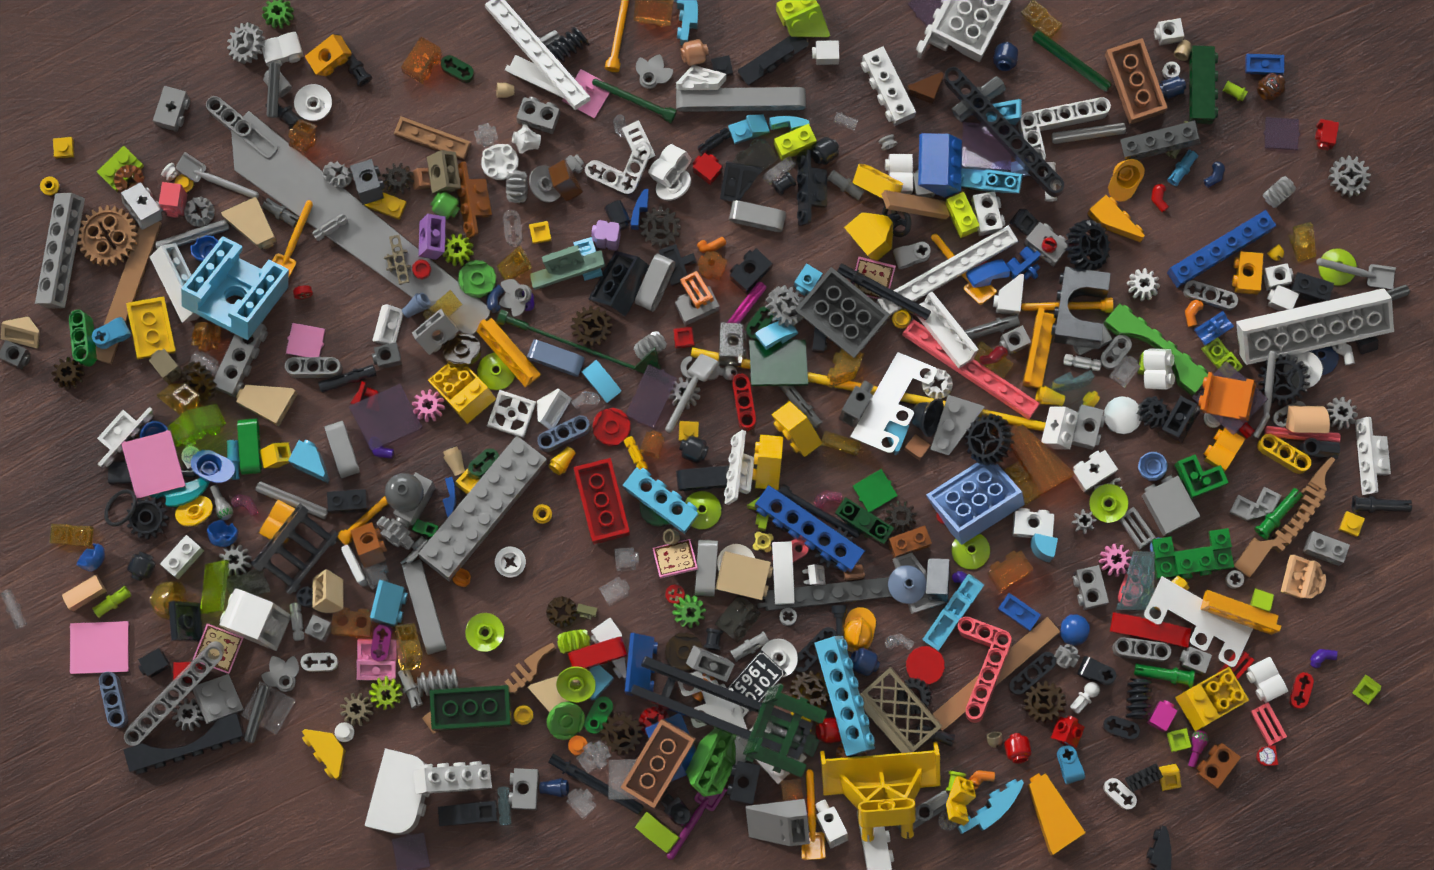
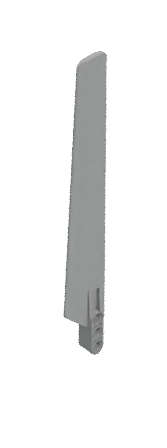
M217 96L210 97L207 100L206 107L209 113L231 131L234 170L299 217L305 203L308 200L312 201L313 206L306 222L316 229H321V226L327 222L337 219L336 217L340 214H344L348 219V223L344 226H339V229L327 237L412 298L416 293L422 292L426 294L430 300L428 309L433 313L442 309L455 323L461 333L474 335L477 332L480 321L489 318L490 310H488L485 303L478 298L466 295L460 289L458 281L431 259L419 257V249L365 205H362L359 200L343 187H335L327 183L321 169L250 111L241 116ZM214 104H220L218 110H212ZM229 115H234L235 118L233 121H226V118ZM248 127L247 133H240L241 128ZM394 235H400L402 248L408 251V253L404 254L406 265H411V268L407 269L410 283L399 285L396 270H393V272L386 271L388 263L384 259L387 254L393 255L389 237ZM398 238L393 239V244L396 245L399 243ZM396 247L395 251H400V248ZM398 256L396 258L397 263H401L403 261V258L401 256ZM393 258V259H391V262H392V266H395L394 258ZM418 260H426L431 266V274L426 279H417L412 272V266ZM402 274L400 276L401 281H405L406 276Z

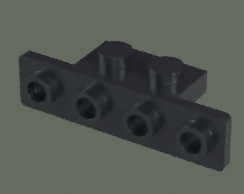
M788 36L738 69V73L749 86L767 73L774 72L782 63L789 62L794 55L807 48L809 43L804 37Z
M810 149L799 152L796 159L798 164V226L811 223V206L818 208L827 207V170L811 168Z

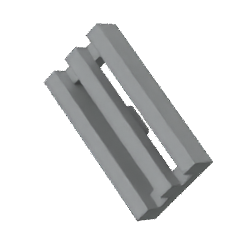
M1134 507L1126 511L1125 515L1119 519L1139 550L1150 543L1152 539H1156ZM1130 513L1135 516L1150 538L1147 539L1129 515ZM1125 517H1126L1127 520L1130 522V524L1132 525V527L1135 529V531L1137 532V534L1140 536V538L1142 539L1143 543L1140 542V540L1137 538V536L1135 535V533L1133 532V530L1130 528V526L1128 525V523L1125 521V519H1124Z

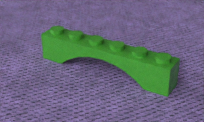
M1119 304L1105 320V327L1116 336L1126 335L1130 338L1139 339L1156 349H1171L1174 355L1172 370L1175 374L1177 385L1191 396L1203 384L1204 377H1208L1207 370L1203 366H1197L1193 363L1192 358L1188 354H1182L1178 351L1177 346L1173 342H1167L1163 339L1162 334L1158 330H1152L1148 327L1147 322L1143 318H1137L1133 315L1132 310L1126 305L1122 306Z

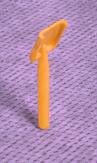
M310 200L305 203L286 248L285 255L278 253L272 260L289 269V277L296 265V261L291 259L290 256L295 249L312 209L313 202Z
M938 234L931 236V239L947 259L955 256ZM967 272L961 275L968 282L964 286V290L979 305H982L996 294L997 290L991 285L973 288L966 277Z
M808 769L806 771L810 844L801 845L802 859H825V835L823 832H816L814 773L811 769Z

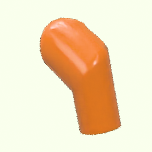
M720 237L708 244L705 240H701L697 243V247L701 253H708L725 246L726 240L724 237Z

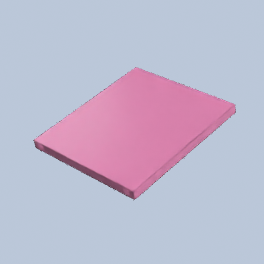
M171 430L121 443L137 498L140 499L148 495L186 486Z
M128 621L70 623V674L104 673L108 671L112 673L129 672Z

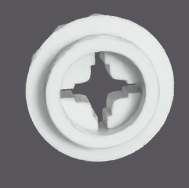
M938 368L935 379L943 381L941 383V390L937 386L931 387L934 384V379L929 384L922 382L925 394L933 399L946 397L951 392L953 386L951 376L946 371ZM931 370L924 375V379L931 377Z
M516 547L501 549L495 558L497 571L508 578L517 577L523 572L526 565L523 552ZM516 556L514 563L517 567L510 565L506 568L507 562L504 557L512 559V557Z

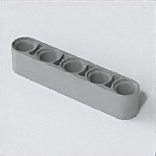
M421 559L410 564H402L427 654L446 650V644Z

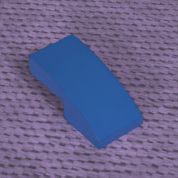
M648 189L643 190L635 204L631 218V230H639L640 212H648Z
M999 259L968 271L966 277L973 288L991 285L992 279L1009 277L1010 269L1003 259Z
M453 477L445 478L450 497L443 499L447 517L456 509V487Z

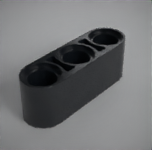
M729 466L676 471L678 491L726 488L728 481L726 476Z

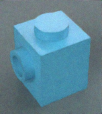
M806 263L794 282L795 290L803 296L808 295L820 281L823 273Z

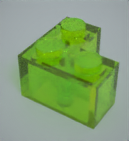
M213 404L187 410L172 422L168 429L169 431L171 430L176 447L185 445L187 448L194 445L197 439L204 437L206 434L213 436L220 433V429L226 425V422L218 405Z

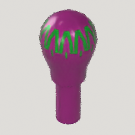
M1197 730L1192 734V754L1188 766L1196 768L1199 754L1202 753L1209 741V736L1204 730Z

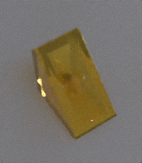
M518 246L497 265L504 280L513 279L532 268L521 246Z

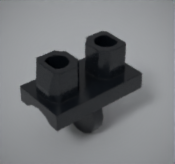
M667 794L660 801L665 807L664 812L675 824L686 825L689 823L691 813L678 797L674 800Z

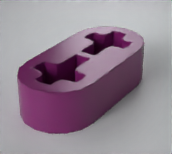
M387 624L378 625L374 631L371 657L376 661L385 660L389 654L392 629ZM382 628H384L385 632L388 633V635H385L383 641L380 640L381 634L378 633V631H381ZM379 644H382V651L385 652L381 657L377 656L378 653L375 652L379 648Z

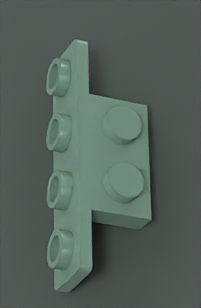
M575 245L543 256L542 260L546 269L530 274L532 287L534 290L605 267L603 253L599 250L583 256L579 246Z

